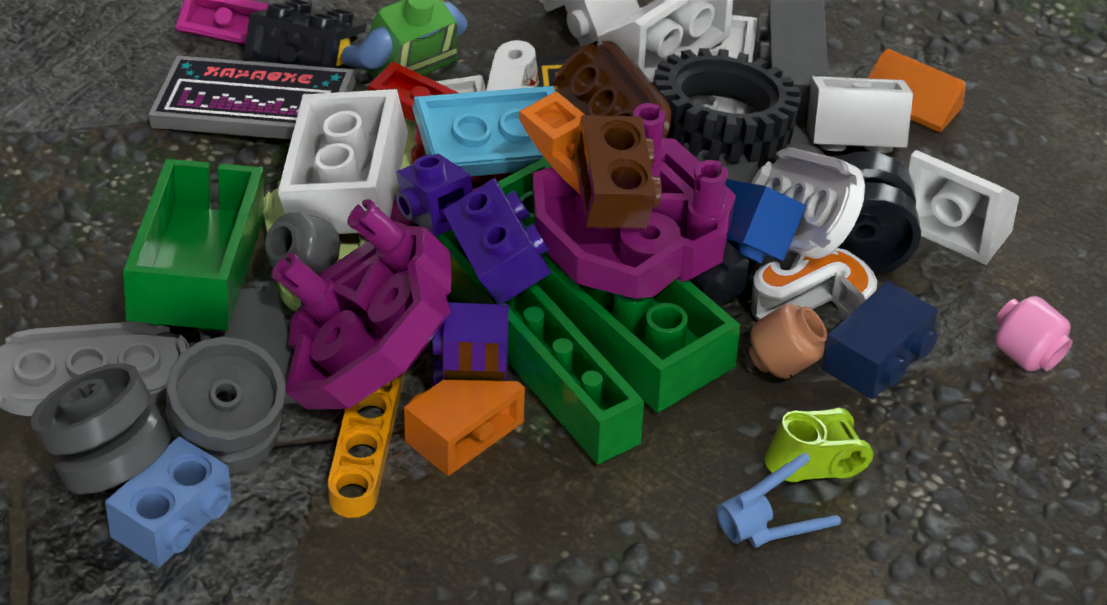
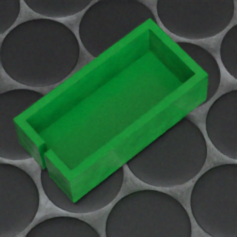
M165 160L123 270L126 321L141 322L152 326L174 325L195 327L206 331L214 329L228 331L264 219V167L220 163L218 167L219 210L211 209L210 162Z

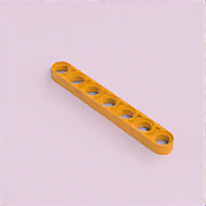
M406 371L351 408L345 409L328 478L329 505L340 516L358 518L367 515L374 509L377 503ZM366 406H377L385 411L376 418H365L357 413ZM361 444L372 446L376 450L367 457H355L348 453L349 449L353 446ZM349 484L361 485L367 490L362 496L356 498L344 497L338 492L343 486Z

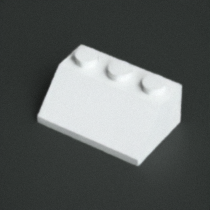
M654 0L645 7L636 10L634 14L617 25L606 29L598 36L597 46L603 45L602 41L616 43L633 59L653 84L655 69L658 68V64L662 60L667 62L668 56L676 54L680 57L681 51L689 49L698 56L699 48H709L710 50L730 36L733 0Z

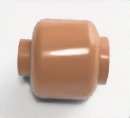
M787 303L753 324L750 332L752 346L749 348V354L753 363L760 371L764 373L770 372L778 378L789 379L823 357L827 330L820 317L810 307H800L793 303Z

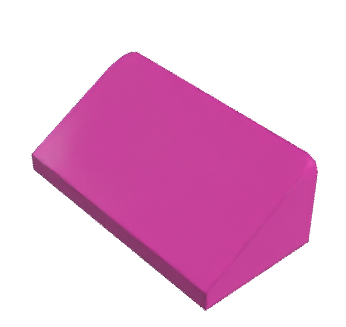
M183 0L175 29L179 32L245 45L250 13L267 9L268 4L253 0Z

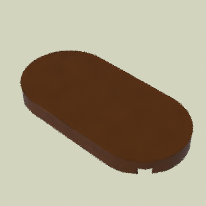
M602 41L603 45L597 47L592 43L581 47L564 62L557 72L553 83L557 86L556 91L585 115L633 116L634 109L641 104L653 103L661 107L660 111L664 110L666 114L663 138H667L672 118L668 102L633 59L616 43Z

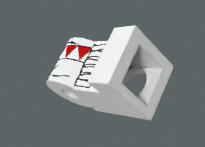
M519 40L509 41L501 45L494 56L486 91L538 86L539 76L533 46Z

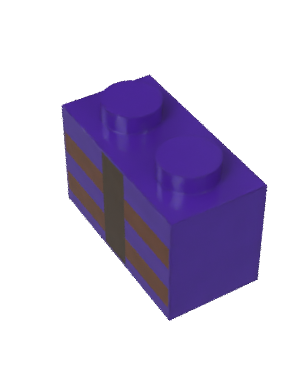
M448 302L451 313L433 336V355H443V360L435 359L433 386L442 380L508 381L509 305Z

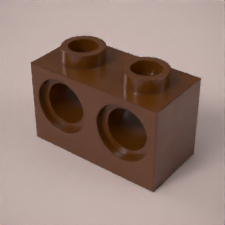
M582 115L573 150L586 227L647 228L652 208L659 207L662 188L660 177L653 176L654 142L652 138H646L642 117Z

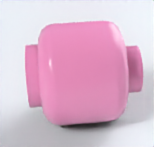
M1038 296L1028 297L1021 302H1018L1016 299L1010 300L1000 310L995 319V322L999 325L995 336L997 347L1027 371H1036L1040 368H1043L1045 371L1052 369L1067 354L1073 342L1069 338L1071 326L1068 319Z

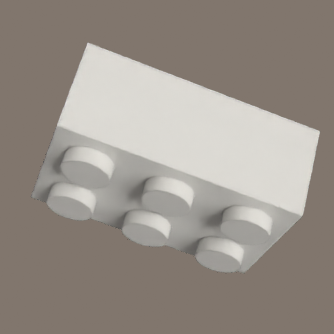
M397 89L303 94L278 189L284 214L288 212H302L323 218L334 226L338 234L359 233L348 225L347 220L356 205L359 204L365 211L367 210L362 206V201L366 199L372 200L377 208L389 218L391 217L398 184L396 171L401 169L408 136Z

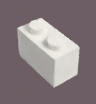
M811 76L806 131L813 144H818L819 148L829 151H843L847 145L865 146L866 150L878 153L892 152L893 147L907 148L913 92L904 80Z

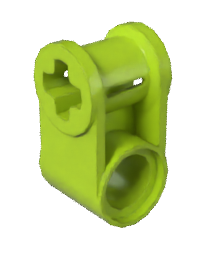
M844 408L807 412L794 410L787 412L783 416L765 454L764 461L766 467L771 473H774L800 454L807 453L810 457L809 462L785 479L786 481L799 482L807 479L834 477L845 479L853 477L866 469L871 463L874 453L869 443L859 439L853 429L854 419L848 410Z

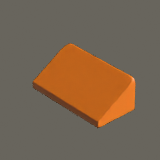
M886 49L880 55L868 79L904 80L913 92L910 120L940 133L963 107L966 83L963 80L891 49Z

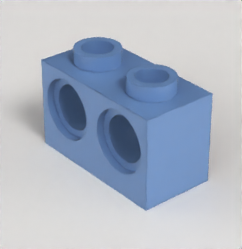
M179 436L152 465L131 478L105 501L110 537L159 568L172 555L182 552L190 544L193 536L207 523L219 518L226 511L232 501L228 465Z

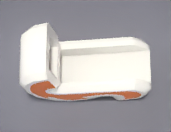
M837 248L829 255L819 259L799 254L790 270H782L778 262H769L755 272L751 312L757 320H760L787 303L814 309L832 300L836 304L838 311L847 318L876 291L877 279L874 272L863 260L844 249Z

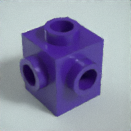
M439 153L420 157L414 164L396 171L399 185L396 200L403 216L408 220L414 221L419 226L425 227L434 237L451 230L452 228L442 210L473 191L470 174L461 166L455 165Z

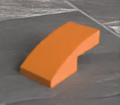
M555 91L519 111L518 119L549 164L580 194L573 149L581 117L585 114Z

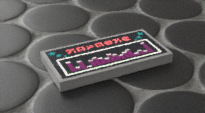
M177 56L148 114L151 128L291 140L303 94L352 92L356 83L354 70Z

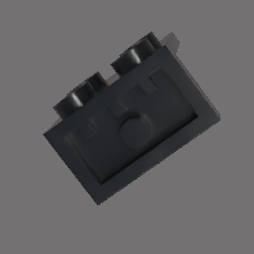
M285 0V4L270 3L267 9L250 13L243 61L336 68L340 40L366 32L367 23L354 20V13L343 9L329 8L327 13L312 10V3L304 0Z

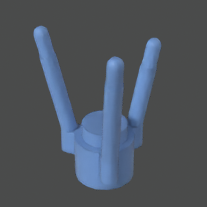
M807 453L800 454L774 473L769 474L748 491H744L716 507L719 524L733 543L738 544L748 539L752 547L757 548L770 540L822 530L841 523V518L838 515L767 529V522L773 519V511L764 494L808 463L810 457Z

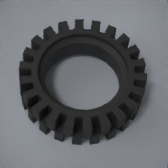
M699 48L698 56L690 49L681 51L680 57L672 54L667 57V62L662 60L658 64L653 79V85L666 99L671 109V126L667 137L672 136L671 139H676L682 146L688 143V151L691 154L698 156L703 149L709 151L708 159L719 161L720 154H727L729 162L737 163L740 162L741 155L743 154L749 162L759 161L760 154L769 159L775 156L776 151L779 152L786 148L787 144L790 145L800 106V91L798 87H793L794 81L789 76L782 77L783 71L775 66L766 70L767 61L758 58L754 63L748 62L749 55L739 52L737 58L729 57V50L719 49L717 56L712 55L709 48ZM719 96L730 98L753 107L758 112L737 114L717 111L705 107L689 97Z

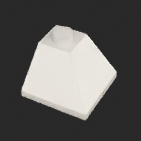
M915 150L910 158L909 173L914 184L916 209L922 232L921 236L987 265L1013 230L1019 196L999 185Z

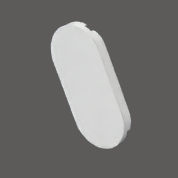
M791 147L784 148L776 153L780 158L774 164L767 161L759 169L752 184L767 186L807 205L788 251L814 259L823 258L842 244L857 221L865 195L863 174L857 167L838 158Z

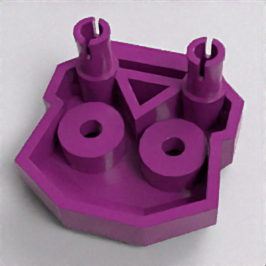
M644 103L637 106L633 111V116L642 117L646 138L653 139L654 162L652 174L653 176L660 177L662 188L659 207L652 208L647 228L586 227L581 195L553 167L533 172L532 200L534 225L549 247L546 253L577 284L635 299L654 297L676 278L680 282L692 279L723 262L727 230L730 229L736 195L725 186L728 170L726 167L722 168V163L719 161L705 160L700 162L676 139L663 138L666 114L664 110L660 111L661 107L659 105Z
M370 199L362 201V206L367 209L366 211L358 204L351 211L347 220L348 225L368 241L327 268L320 275L311 270L293 252L286 254V259L282 257L272 270V278L301 300V305L292 316L290 323L289 346L294 349L285 393L305 409H349L380 389L414 364L451 313L446 298L451 292L450 251L425 227L407 226L397 221L393 222Z

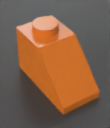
M442 380L426 392L415 395L404 406L405 442L445 475L450 476L524 422L525 387L518 381Z

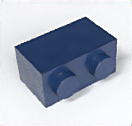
M886 281L828 334L823 371L873 400L888 385L891 387L897 385L904 376L907 367L918 357L923 359L930 353L937 340V333L934 331L938 309L890 281Z

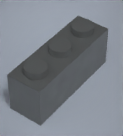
M769 0L768 13L759 14L758 40H766V42H760L759 58L767 61L766 70L776 66L783 71L782 77L789 76L794 81L793 87H798L800 91L799 98H801L796 120H807L811 76L828 77L824 0Z

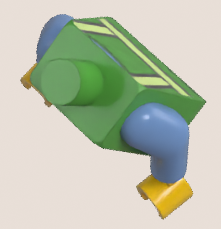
M399 1L382 8L376 13L369 34L361 45H351L349 37L340 40L337 66L345 64L352 68L367 69L372 78L375 79L392 62H395L423 76L457 62V35H461L466 31L468 26L467 19L449 1Z

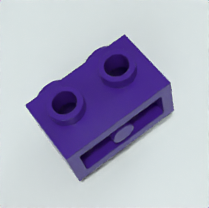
M495 178L442 210L475 273L498 304H503L552 273L542 256L543 253L549 250L548 245L534 223L526 227L523 220L530 217L527 208L515 190L506 195Z

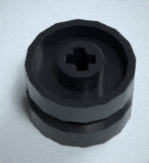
M854 152L835 157L860 169L865 181V195L860 214L851 232L838 248L847 250L863 260L874 272L875 276L889 273L908 262L919 248L922 233L916 209L914 184L909 170L895 158L878 152Z

